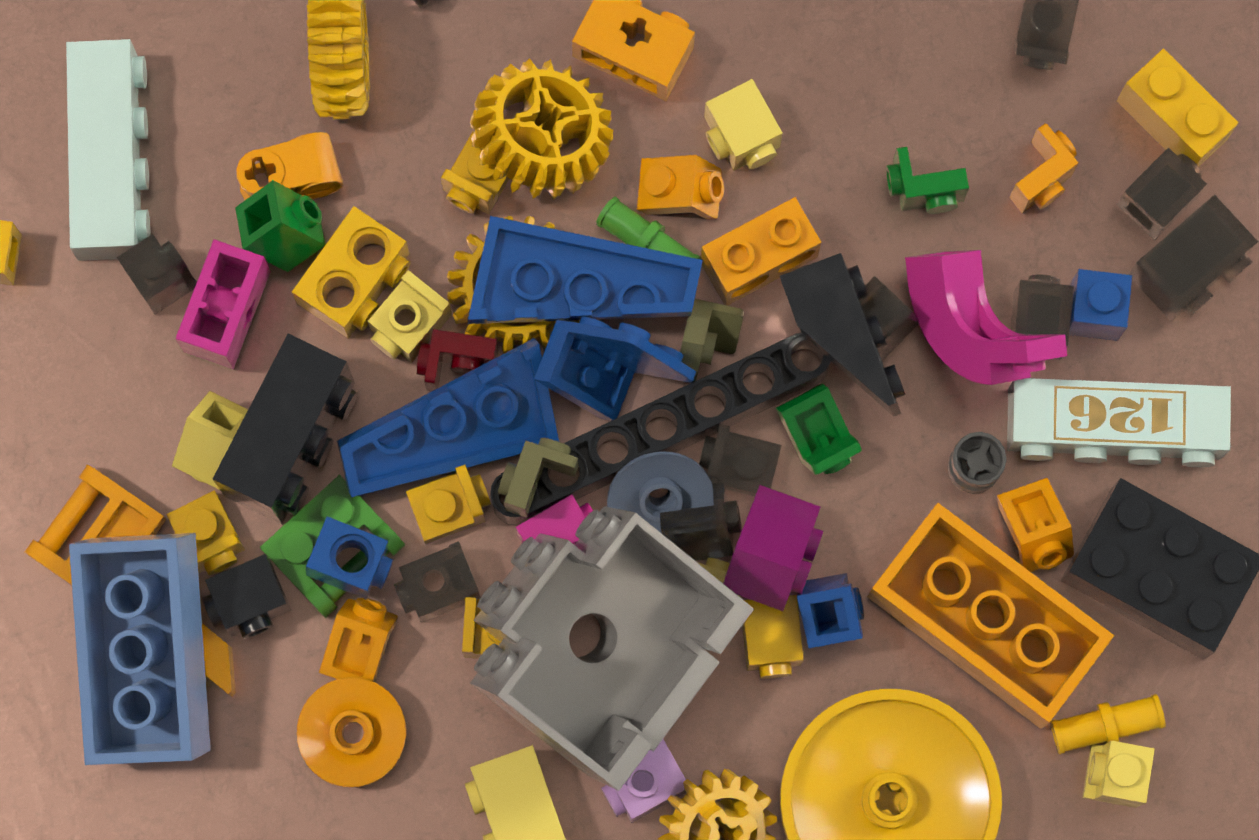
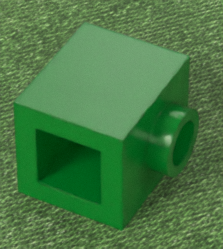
M274 180L235 207L242 248L264 256L266 262L286 272L292 270L326 245L321 224L322 213L318 204L310 197L302 196Z

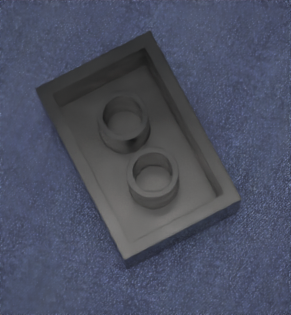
M289 333L287 334L213 477V481L226 498L283 525L288 513L295 516L300 511L309 491V487L304 485V482L312 466L320 468L324 464L334 441L328 435L337 418L344 421L348 417L358 395V392L352 389L355 382L347 361Z
M1120 478L1110 489L1061 581L1204 660L1215 653L1259 571V554Z

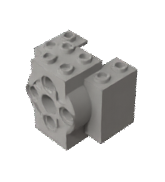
M604 506L600 512L598 510L592 511L579 525L575 534L579 540L575 545L569 540L539 533L536 539L533 537L526 539L511 559L514 568L502 583L499 581L494 582L484 592L477 605L481 611L474 621L501 643L499 645L495 643L490 645L482 653L474 666L477 674L470 684L587 776L619 791L648 751L654 752L720 663L706 650L721 654L754 608L636 512ZM593 614L600 625L599 642L589 654L576 657L569 643L571 628L582 616Z

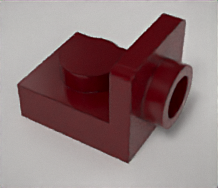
M433 329L431 344L421 343L417 362V375L425 376L426 390L433 391L439 387L443 362L450 363L452 371L466 374L498 357L497 339Z

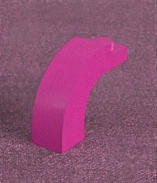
M981 250L943 251L905 257L910 298L920 328L939 358L960 376L976 383L995 385L1031 378L1030 372L1046 369L1045 360L1067 356L1065 334H1019L1011 331L1000 322L994 314L986 295Z

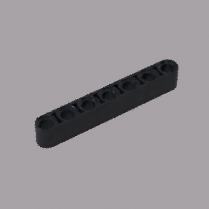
M801 332L796 333L563 443L571 448L569 455L578 458L577 470L579 471V477L570 486H557L549 479L551 469L544 467L527 518L507 512L500 502L502 494H499L498 490L503 473H501L491 485L490 497L494 513L504 523L518 526L570 495H573L575 500L611 484L620 469L639 456L663 451L676 453L817 386L825 378L831 361L805 339ZM808 349L816 353L821 364L813 371H801L793 364L791 356L797 350ZM762 372L771 379L773 386L767 393L753 394L746 389L743 379L749 373ZM710 394L720 398L725 409L718 416L704 417L696 410L694 403L699 397ZM665 417L674 423L676 432L667 440H656L648 434L646 430L647 424L654 418ZM608 440H618L626 446L628 454L619 463H607L597 453L600 445Z

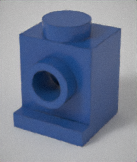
M847 573L806 580L802 594L798 593L797 599L808 648L862 639L863 632L860 620L864 619L862 597L859 588H853L852 583L849 584Z

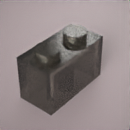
M1214 195L1137 261L1128 275H1132V280L1170 321L1174 320L1183 311L1191 318L1214 297L1208 290L1222 277L1228 283H1231L1253 263L1247 255L1259 241Z

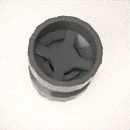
M974 432L964 436L957 443L949 457L947 468L951 481L963 492L971 494L983 493L992 488L1005 469L1007 461L1005 448L1000 440L988 433Z

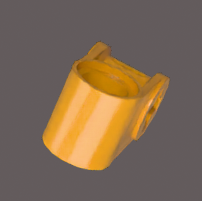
M324 132L304 134L288 142L252 150L239 160L236 168L240 193L244 201L263 188L259 187L255 175L259 173H265L269 183L274 180L311 199L328 196L343 187L342 177L330 136Z

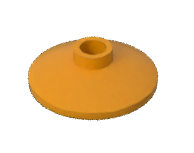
M340 678L321 686L304 704L297 723V743L301 756L307 766L321 779L342 787H361L383 778L397 764L406 742V721L399 703L384 687L364 678ZM350 723H359L364 731L363 737L359 742L351 744L346 741L344 730Z

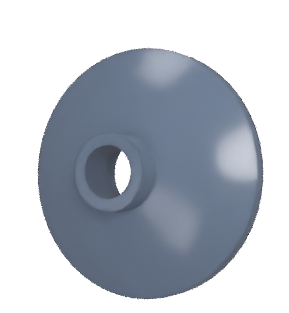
M652 452L633 459L620 469L609 487L607 507L636 512L677 547H681L700 535L710 522L715 507V493L707 472L693 459L674 452ZM656 489H668L666 495L660 498L649 495Z

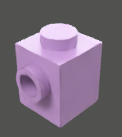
M663 739L654 752L648 751L619 791L607 785L603 786L601 790L616 817L626 812L631 823L669 803L667 799L670 795L679 797L685 794L683 782L686 779Z

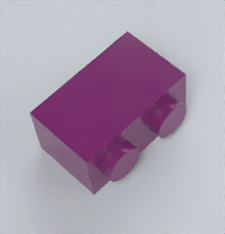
M759 485L723 584L739 596L784 611L790 592L794 591L802 594L812 563L802 559L804 558L812 562L814 560L824 532L814 528L821 507Z

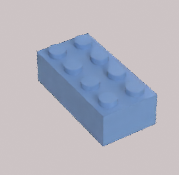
M196 533L89 538L69 544L85 765L192 761L211 751Z

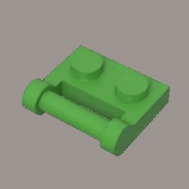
M340 474L260 546V549L324 618H327L338 608L334 603L346 593V591L326 583L319 587L311 577L306 576L307 562L327 516L360 530L366 527L371 534L388 540L385 556L388 553L394 556L405 546L400 537L360 496H350L346 481ZM360 550L341 569L349 573L359 572L367 565L368 559Z

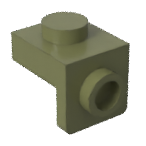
M540 438L538 444L525 441L517 465L508 462L500 482L498 493L506 496L504 501L505 510L527 518L544 467L575 477L578 469V458L569 455L571 448L561 442L548 438Z

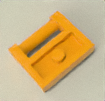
M88 464L78 477L82 482L38 542L33 539L24 551L26 555L71 586L70 556L65 561L56 553L99 493L108 498L109 502L81 541L89 538L156 535L167 520L161 513Z

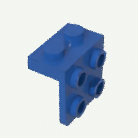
M581 317L579 323L556 320L534 380L596 417L612 421L618 418L634 373L692 383L696 371L682 363L684 355L679 351L649 342L651 334L642 328L627 323H620L617 330L612 329L609 325L599 320Z

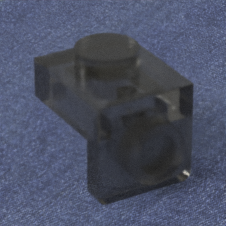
M1079 0L1023 1L1014 43L1015 54L1024 56L1023 64L1046 70H1053L1055 63L1067 64L1069 58L1068 48Z

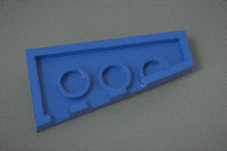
M490 216L468 324L580 320L581 317L600 320L691 316L703 260Z
M533 338L337 440L350 496L355 497L456 471V467L464 464L466 467H471L521 454L525 441L538 444L540 438H548L559 442L549 389L534 380L542 359L538 341Z

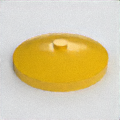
M876 689L844 698L828 707L805 728L797 739L785 764L781 780L780 813L787 840H995L1001 820L1002 790L1000 778L993 756L982 736L966 718L949 705L931 696L910 690Z

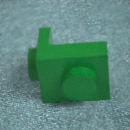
M908 147L896 148L893 164L886 165L889 194L891 197L899 196L901 211L926 208V212L929 214L952 211L958 207V202H964L969 190L966 168L913 176Z
M823 383L776 407V411L801 463L815 475L820 473L831 474L845 468L850 464L851 457L862 451L859 441L849 433L829 388Z

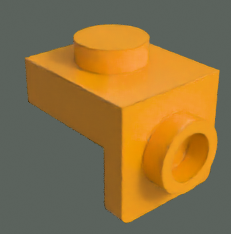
M1046 123L1036 129L1031 143L1045 159V162L1017 182L1009 197L1021 213H1024L1034 204L1042 210L1061 196L1065 191L1061 184L1072 177L1079 163L1074 158L1077 156V152L1069 138L1059 130L1054 133Z
M698 155L641 159L637 201L638 211L646 215L693 212L705 219L718 218L719 202L724 195V182L720 167Z

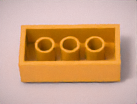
M938 502L867 596L1040 729L1050 723L1115 636Z

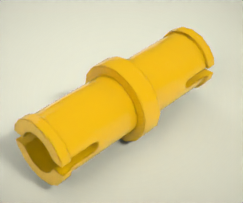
M1157 694L1111 707L1108 702L1097 704V710L1050 721L1054 742L1059 754L1102 742H1119V738L1157 728H1166L1163 709Z

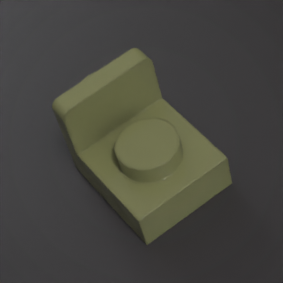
M700 299L694 300L692 314L688 316L680 353L684 355L682 363L696 371L693 382L697 380L700 363L711 365L714 350L729 354L736 352L744 311L741 308Z

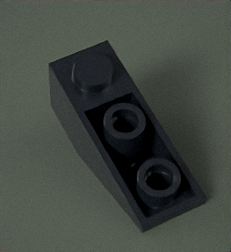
M839 253L780 275L795 321L804 338L892 416L900 415L901 411L896 398L906 394L895 365L884 368L878 348L886 346L887 342L876 314L867 318L865 316L860 299L869 296L858 265L848 268L842 254Z

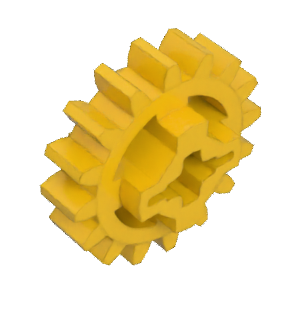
M724 769L720 778L709 770L703 771L702 784L699 786L686 779L683 785L687 794L682 799L670 795L667 799L675 807L673 815H662L659 818V822L669 829V833L662 835L658 840H719V838L720 840H776L774 836L766 831V827L777 822V816L766 809L772 800L758 789V784L745 775L740 778L729 769Z

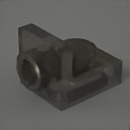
M720 424L717 438L706 436L699 465L702 468L708 469L707 476L710 478L713 486L756 496L759 485L771 489L782 445L730 432V426Z
M723 482L712 484L714 503L712 506L660 513L662 534L695 561L733 556V533L742 532L738 501L727 500Z

